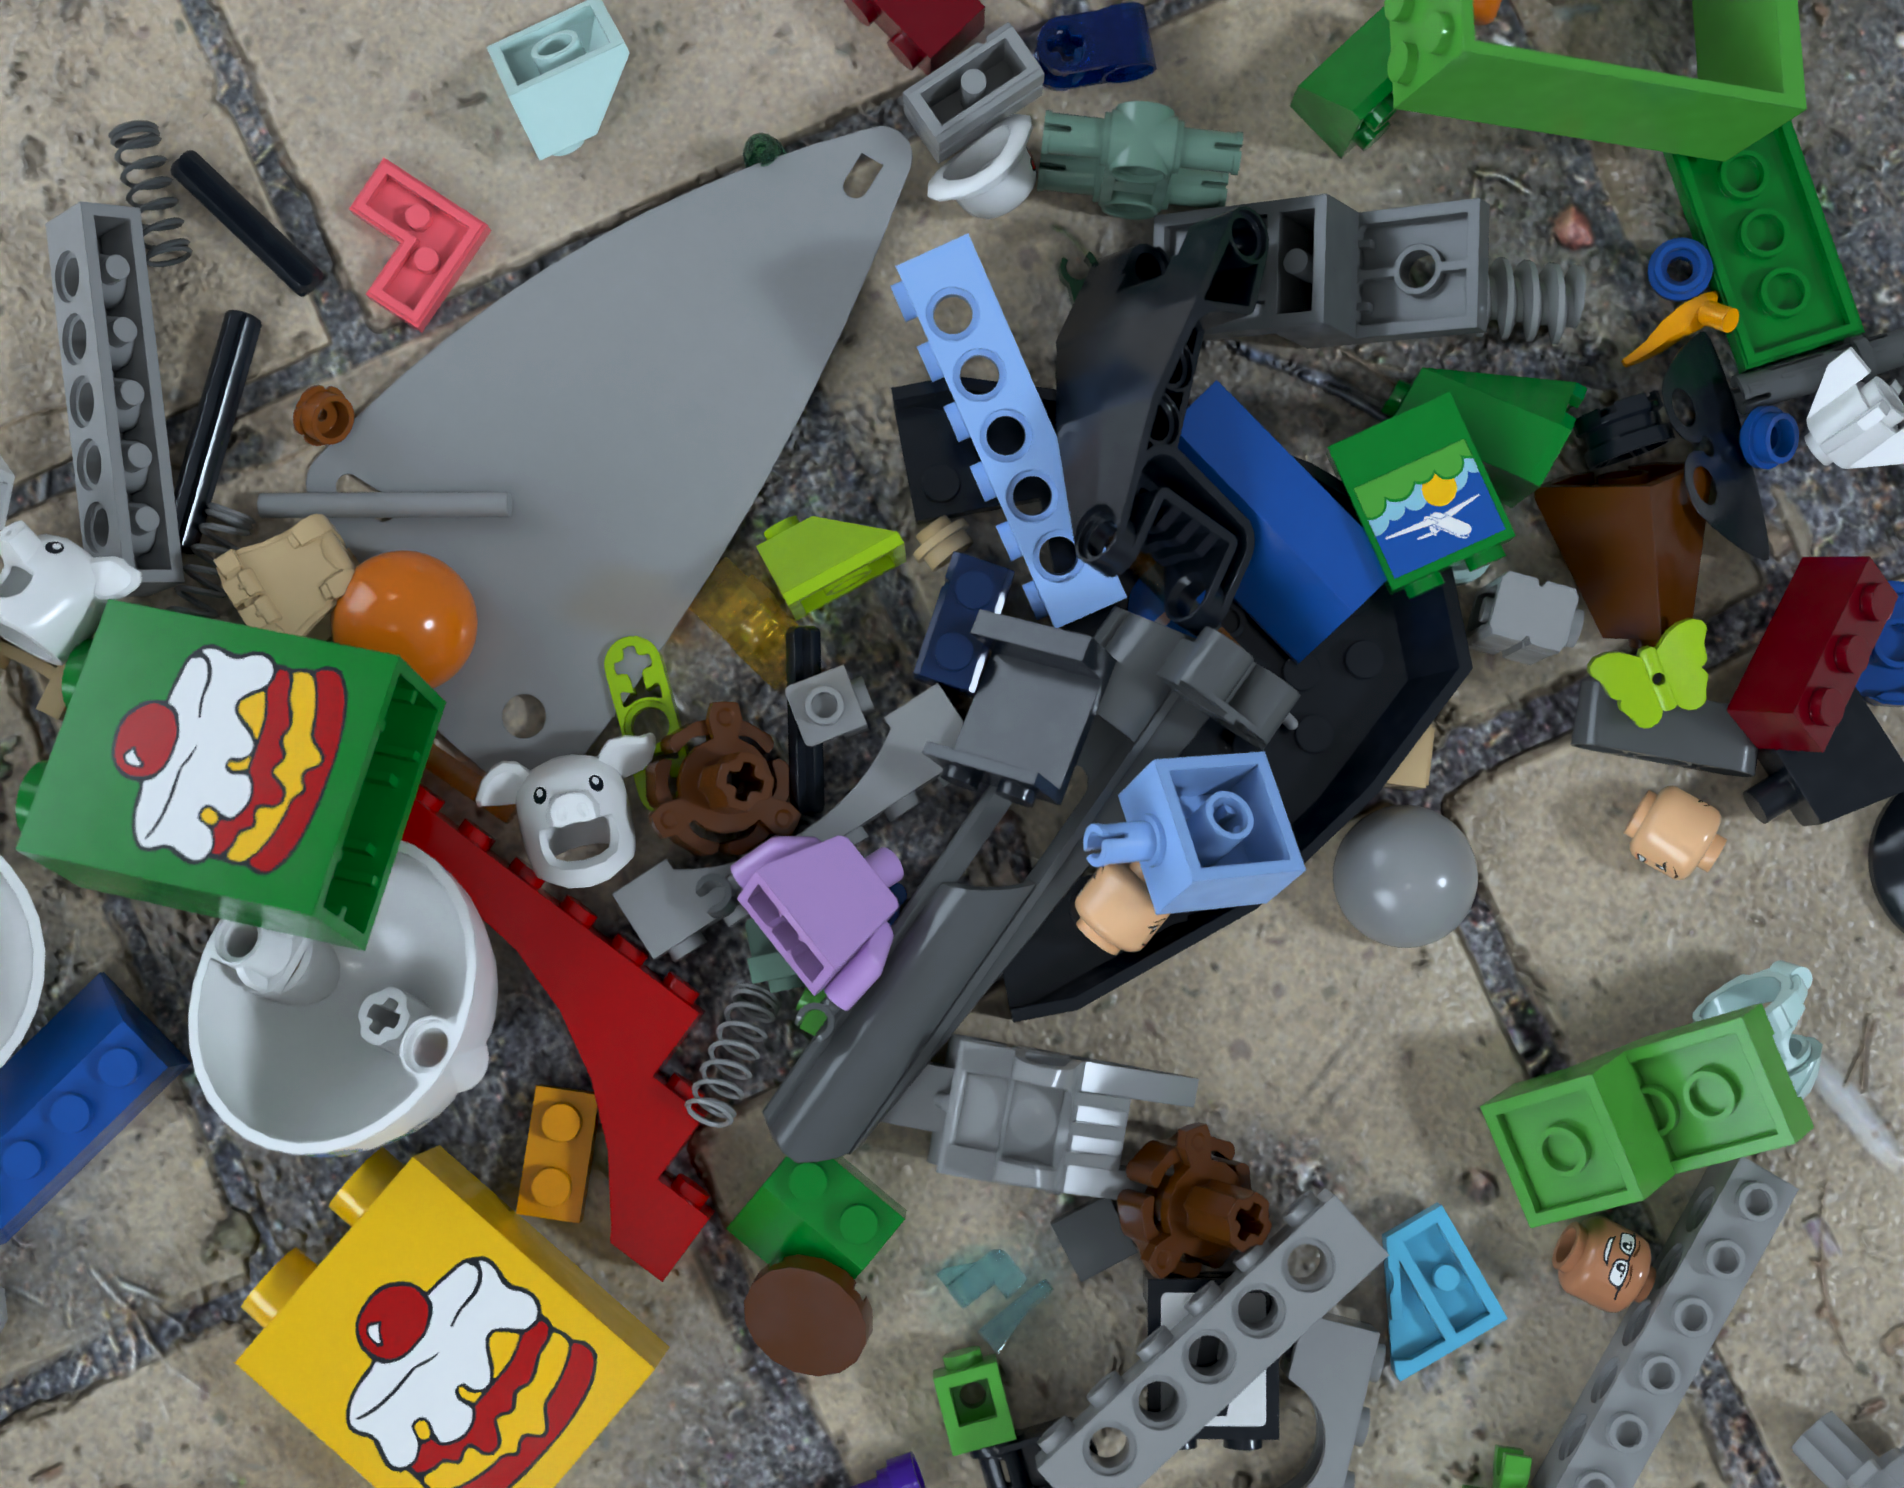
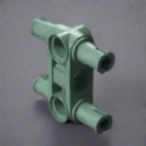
M1149 101L1120 103L1116 109H1112V112H1105L1104 118L1053 113L1050 110H1046L1037 191L1043 192V190L1091 195L1092 202L1098 203V206H1101L1102 212L1117 218L1132 220L1154 218V215L1160 213L1161 210H1167L1168 204L1207 209L1225 207L1229 173L1231 175H1238L1242 155L1240 148L1243 145V132L1236 131V133L1188 128L1185 127V120H1179V117L1175 116L1174 110L1170 107Z

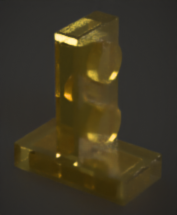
M726 556L713 569L689 609L776 691L787 679L785 633L788 628L799 625L780 608L773 593L753 574L750 577L745 575Z

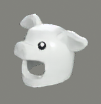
M22 520L16 521L0 530V555L4 563V568L0 573V636L33 656L62 666L67 662L75 646L88 638H92L96 633L108 599L117 600L124 598L136 590L142 582V573L131 567L125 559L116 556L93 557L68 538L49 534L36 536Z
M653 733L640 736H619L607 740L598 756L575 754L559 756L531 770L516 761H502L493 766L481 779L475 798L478 807L516 804L519 828L532 869L538 878L566 888L592 887L611 879L635 855V829L623 779L643 770L649 764L656 748V738ZM609 844V848L601 854L585 860L563 861L555 858V856L567 850L580 846Z

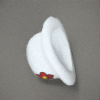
M1013 114L1004 118L963 148L938 169L929 180L927 196L939 202L956 200L966 212L974 217L983 219L997 218L1017 208L1028 197L1036 183V165L1033 155L1026 146L1033 129L1030 115Z

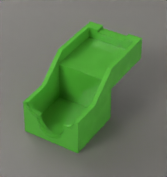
M1762 1003L1649 1035L1569 1068L1514 1083L1481 1105V1111L1530 1228L1643 1201L1675 1174L1793 1145L1810 1132L1814 1125L1802 1097H1798L1772 1036L1775 1033Z

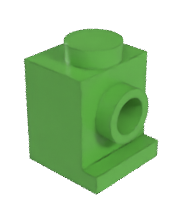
M972 1346L945 1354L942 1357L945 1367L933 1370V1381L953 1456L1016 1440L1015 1424L996 1353L982 1357L980 1346ZM975 1382L984 1388L985 1395L980 1402L970 1404L962 1399L960 1391L967 1383Z

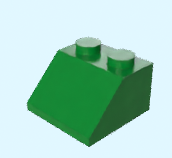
M785 1156L726 1229L767 1264L771 1263L770 1266L781 1263L786 1256L801 1254L823 1258L846 1270L855 1280L903 1223L907 1210L842 1156L825 1161L796 1163L788 1156Z

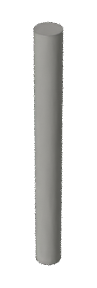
M510 492L260 493L257 500V509L261 518H306L316 513L323 514L327 518L511 517L513 501Z

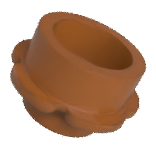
M314 385L308 388L301 395L293 413V425L296 432L304 435V440L313 446L333 445L341 442L348 436L354 424V410L351 403L345 398L342 391L334 386H328L325 389L322 385Z

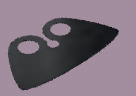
M1701 331L1680 349L1670 363L1662 382L1664 408L1675 431L1684 440L1689 442H1700L1702 436H1707L1713 445L1714 452L1711 457L1707 456L1702 450L1692 451L1687 455L1684 462L1686 488L1691 502L1698 513L1716 531L1740 549L1766 561L1769 560L1768 533L1754 470L1746 461L1739 443V434L1742 426L1718 354L1707 333ZM1677 388L1684 390L1693 403L1695 422L1691 427L1683 425L1673 409L1672 393ZM1697 466L1707 469L1713 477L1717 496L1715 503L1712 505L1702 501L1695 489L1693 475Z

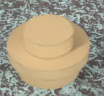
M947 515L941 516L916 535V539L921 546L915 550L913 556L918 563L925 561L933 572L943 568L950 563L953 551L964 553L974 543L966 532L970 525L964 517L951 522Z

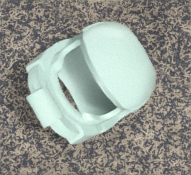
M1782 960L1776 961L1768 969L1751 975L1741 974L1709 994L1703 1003L1695 1009L1692 1014L1693 1023L1758 1003L1763 1005L1764 1003L1772 1002L1765 1008V1012L1775 1033L1772 1036L1798 1097L1801 1096L1804 1099L1811 1092L1818 1076L1823 1044L1815 1037L1792 1034L1798 1020L1806 1009L1803 1003L1813 980L1809 969Z

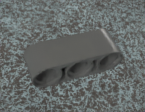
M1581 682L1571 740L1572 746L1728 776H1755L1759 748L1754 746L1726 711L1729 704L1706 700L1704 705L1695 710H1686L1676 706V708L1670 711H1663L1662 718L1654 727L1644 729L1635 725L1627 715L1618 709V700L1609 697L1600 682Z

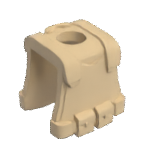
M317 513L300 520L295 526L275 537L238 550L232 548L214 559L221 585L247 626L328 642L332 639L330 627L331 612L337 605V601L345 594L355 573V568L360 565L350 548H346L345 542L335 526L326 516Z

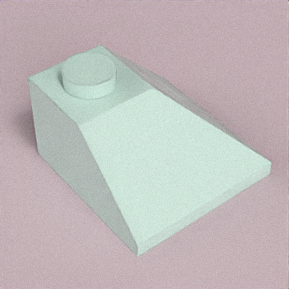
M586 0L487 46L505 91L540 161L551 155L564 156L580 148L586 139L598 133L630 54L602 0Z

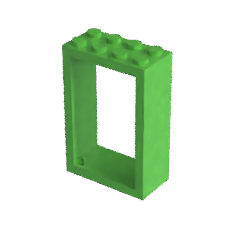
M1385 0L1384 12L1390 24L1391 43L1387 73L1390 81L1393 83L1394 109L1725 162L1807 110L1798 0H1692L1698 79L1476 41L1473 0Z

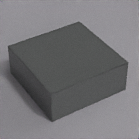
M1096 1197L1050 1222L1081 1282L1138 1253L1131 1238L1124 1235L1120 1227L1119 1215L1111 1199Z

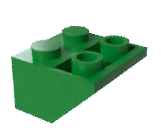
M1384 6L1298 85L1290 107L1341 159L1356 145L1363 151L1371 147L1387 131L1391 125L1388 120L1398 111V109H1394L1393 83L1390 81L1387 73L1391 43L1390 24L1385 16Z

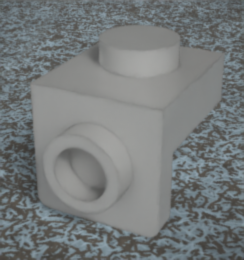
M844 664L786 687V697L804 743L808 747H814L844 735L845 739L869 731L864 716L875 712V708L862 676L850 680Z

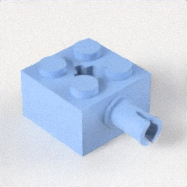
M1265 751L1154 759L1118 795L1126 822L1112 824L1092 823L1085 830L1083 838L1084 851L1101 849V853L1089 854L1086 857L1088 862L1094 867L1130 862L1140 863L1156 915L1265 904L1306 871Z

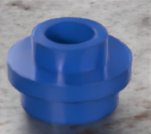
M1673 238L1662 243L1653 252L1648 263V279L1651 287L1659 296L1673 302L1688 301L1700 295L1707 288L1713 273V262L1708 250L1701 243L1690 238ZM1677 260L1688 262L1692 267V275L1687 280L1680 282L1671 279L1667 269L1672 262Z
M1759 406L1753 409L1747 416L1739 434V443L1743 455L1749 465L1756 469H1772L1779 464L1788 462L1795 454L1799 442V429L1796 420L1792 415L1784 413L1776 406Z

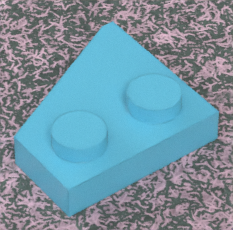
M1437 1202L1382 1234L1383 1248L1389 1254L1384 1260L1390 1363L1392 1372L1400 1382L1508 1319L1441 1204Z

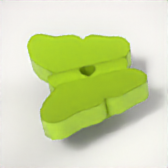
M1685 618L1670 626L1663 633L1655 647L1642 646L1638 649L1637 655L1610 651L1593 656L1587 664V672L1601 683L1609 697L1618 700V709L1627 715L1635 725L1644 729L1652 728L1659 723L1663 711H1670L1676 708V706L1686 710H1695L1704 705L1707 699L1708 673L1701 667L1707 661L1704 644L1707 626L1700 619ZM1656 673H1661L1662 678L1660 682L1654 684L1652 681L1653 676Z

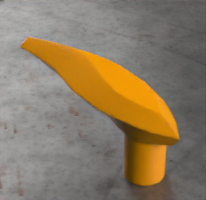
M1716 291L1696 296L1676 308L1662 320L1647 340L1623 358L1621 363L1627 368L1648 360L1667 350L1684 337L1702 329L1704 326L1730 333L1738 324L1739 311L1736 308L1718 303V293Z

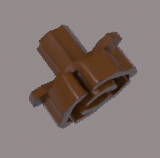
M722 701L709 703L705 720L685 724L662 738L660 748L665 755L679 752L692 738H706V741L695 746L682 761L676 779L678 797L675 799L668 786L672 760H656L649 763L646 767V798L649 806L654 809L647 817L660 839L668 837L674 844L694 856L713 855L718 850L725 856L742 855L760 844L770 833L778 836L792 835L802 814L791 803L787 802L789 796L788 764L781 759L766 761L762 755L770 753L773 749V738L770 734L760 730L751 723L742 721L738 702ZM729 773H732V780L736 782L734 785L726 783ZM694 822L706 831L721 834L744 831L736 839L718 843L700 838L693 832L689 824Z
M1200 1122L1189 1124L1178 1129V1132L1170 1138L1147 1142L1133 1159L1129 1161L1126 1167L1127 1177L1131 1181L1147 1185L1145 1193L1132 1189H1123L1117 1197L1120 1227L1124 1235L1131 1238L1139 1248L1140 1259L1153 1277L1161 1280L1171 1272L1188 1278H1195L1201 1272L1202 1265L1214 1269L1220 1268L1234 1250L1244 1253L1251 1246L1263 1245L1272 1227V1223L1269 1220L1270 1214H1268L1270 1202L1261 1194L1252 1191L1249 1166L1233 1160L1235 1155L1234 1145L1229 1141L1211 1136L1207 1124ZM1173 1165L1174 1174L1172 1176L1165 1175L1167 1169Z

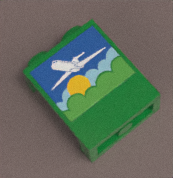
M1450 391L1327 447L1326 455L1336 477H1340L1387 579L1385 585L1390 595L1404 589L1408 599H1412L1445 584L1440 573L1465 562L1469 572H1472L1506 556L1502 545L1511 541L1516 536Z

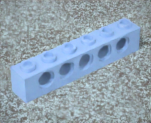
M965 234L897 265L896 268L902 281L891 285V290L905 321L908 322L918 317L928 341L917 346V349L932 382L945 378L955 401L943 406L958 442L971 437L981 459L980 462L969 467L984 501L987 502L997 497L1007 521L997 525L996 528L1010 560L1014 561L1024 557L1033 580L1023 584L1022 587L1037 621L1050 616L1054 627L1059 628L1127 598L1118 575L1115 577H1105L1080 560L1077 554L1073 566L1062 573L1049 572L1040 563V549L1048 539L1061 536L1068 538L1074 544L1058 439L969 234ZM951 297L960 298L970 306L973 314L972 321L963 332L948 334L941 331L935 324V309L944 299ZM976 357H983L992 361L999 373L996 387L983 395H975L968 392L960 380V373L964 364ZM1011 417L1022 425L1025 439L1022 447L1016 453L1000 455L994 452L988 445L986 438L987 429L995 419ZM1036 476L1043 479L1049 486L1051 493L1050 502L1040 513L1025 514L1015 506L1013 491L1017 483L1023 478Z

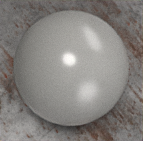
M1395 805L1384 807L1366 815L1347 832L1335 856L1333 886L1337 902L1345 917L1363 935L1390 947L1416 948L1439 941L1462 923L1470 911L1476 896L1478 869L1469 841L1462 831L1448 818L1436 811L1420 806Z

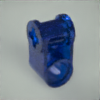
M1135 2L1119 3L1096 11L1058 16L1050 19L1041 27L1037 37V47L1033 54L1044 72V82L1042 85L1053 91H1066L1103 83H1127L1147 77L1157 69L1145 7L1143 4ZM1053 47H1062L1065 56H1072V60L1069 62L1062 61L1059 52H1052Z

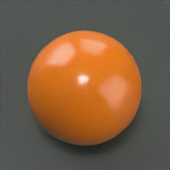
M398 550L378 554L355 568V573L345 594L337 601V605L331 612L330 627L333 643L399 655L434 689L450 680L468 660L476 641L478 617L474 598L464 580L455 570L440 559L426 553Z

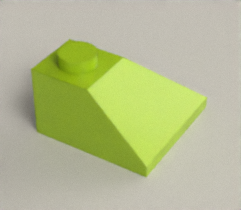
M796 515L783 519L768 528L763 533L766 541L756 546L796 621L907 562L905 545L897 531L811 516L802 522L799 521Z

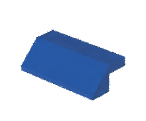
M1218 380L1187 408L1178 449L1251 521L1255 533V547L1252 558L1233 600L1298 665L1380 588L1387 579L1363 527Z

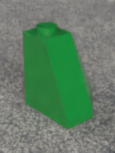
M1422 367L1410 383L1401 378L1397 381L1380 412L1391 418L1450 391L1500 502L1513 508L1542 485L1572 432L1577 419L1567 412L1572 407L1578 409L1584 400L1588 388L1571 381Z

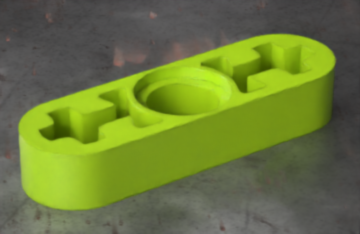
M638 636L624 637L612 644L605 656L604 669L622 736H635L633 728L635 719L641 712L647 709H658L665 713L669 721L667 735L682 727L664 659L657 648L647 639ZM634 646L638 655L649 654L652 666L642 670L646 689L650 692L660 686L662 697L640 698L626 707L625 702H622L621 694L630 693V695H637L636 688L633 689L628 674L617 675L615 664L624 660L623 649ZM660 742L656 744L653 756L664 754L661 751ZM687 743L678 752L679 757L677 759L667 758L672 760L669 774L677 779L682 761L689 754ZM645 767L643 770L633 774L641 802L652 812L654 809L649 806L646 798Z

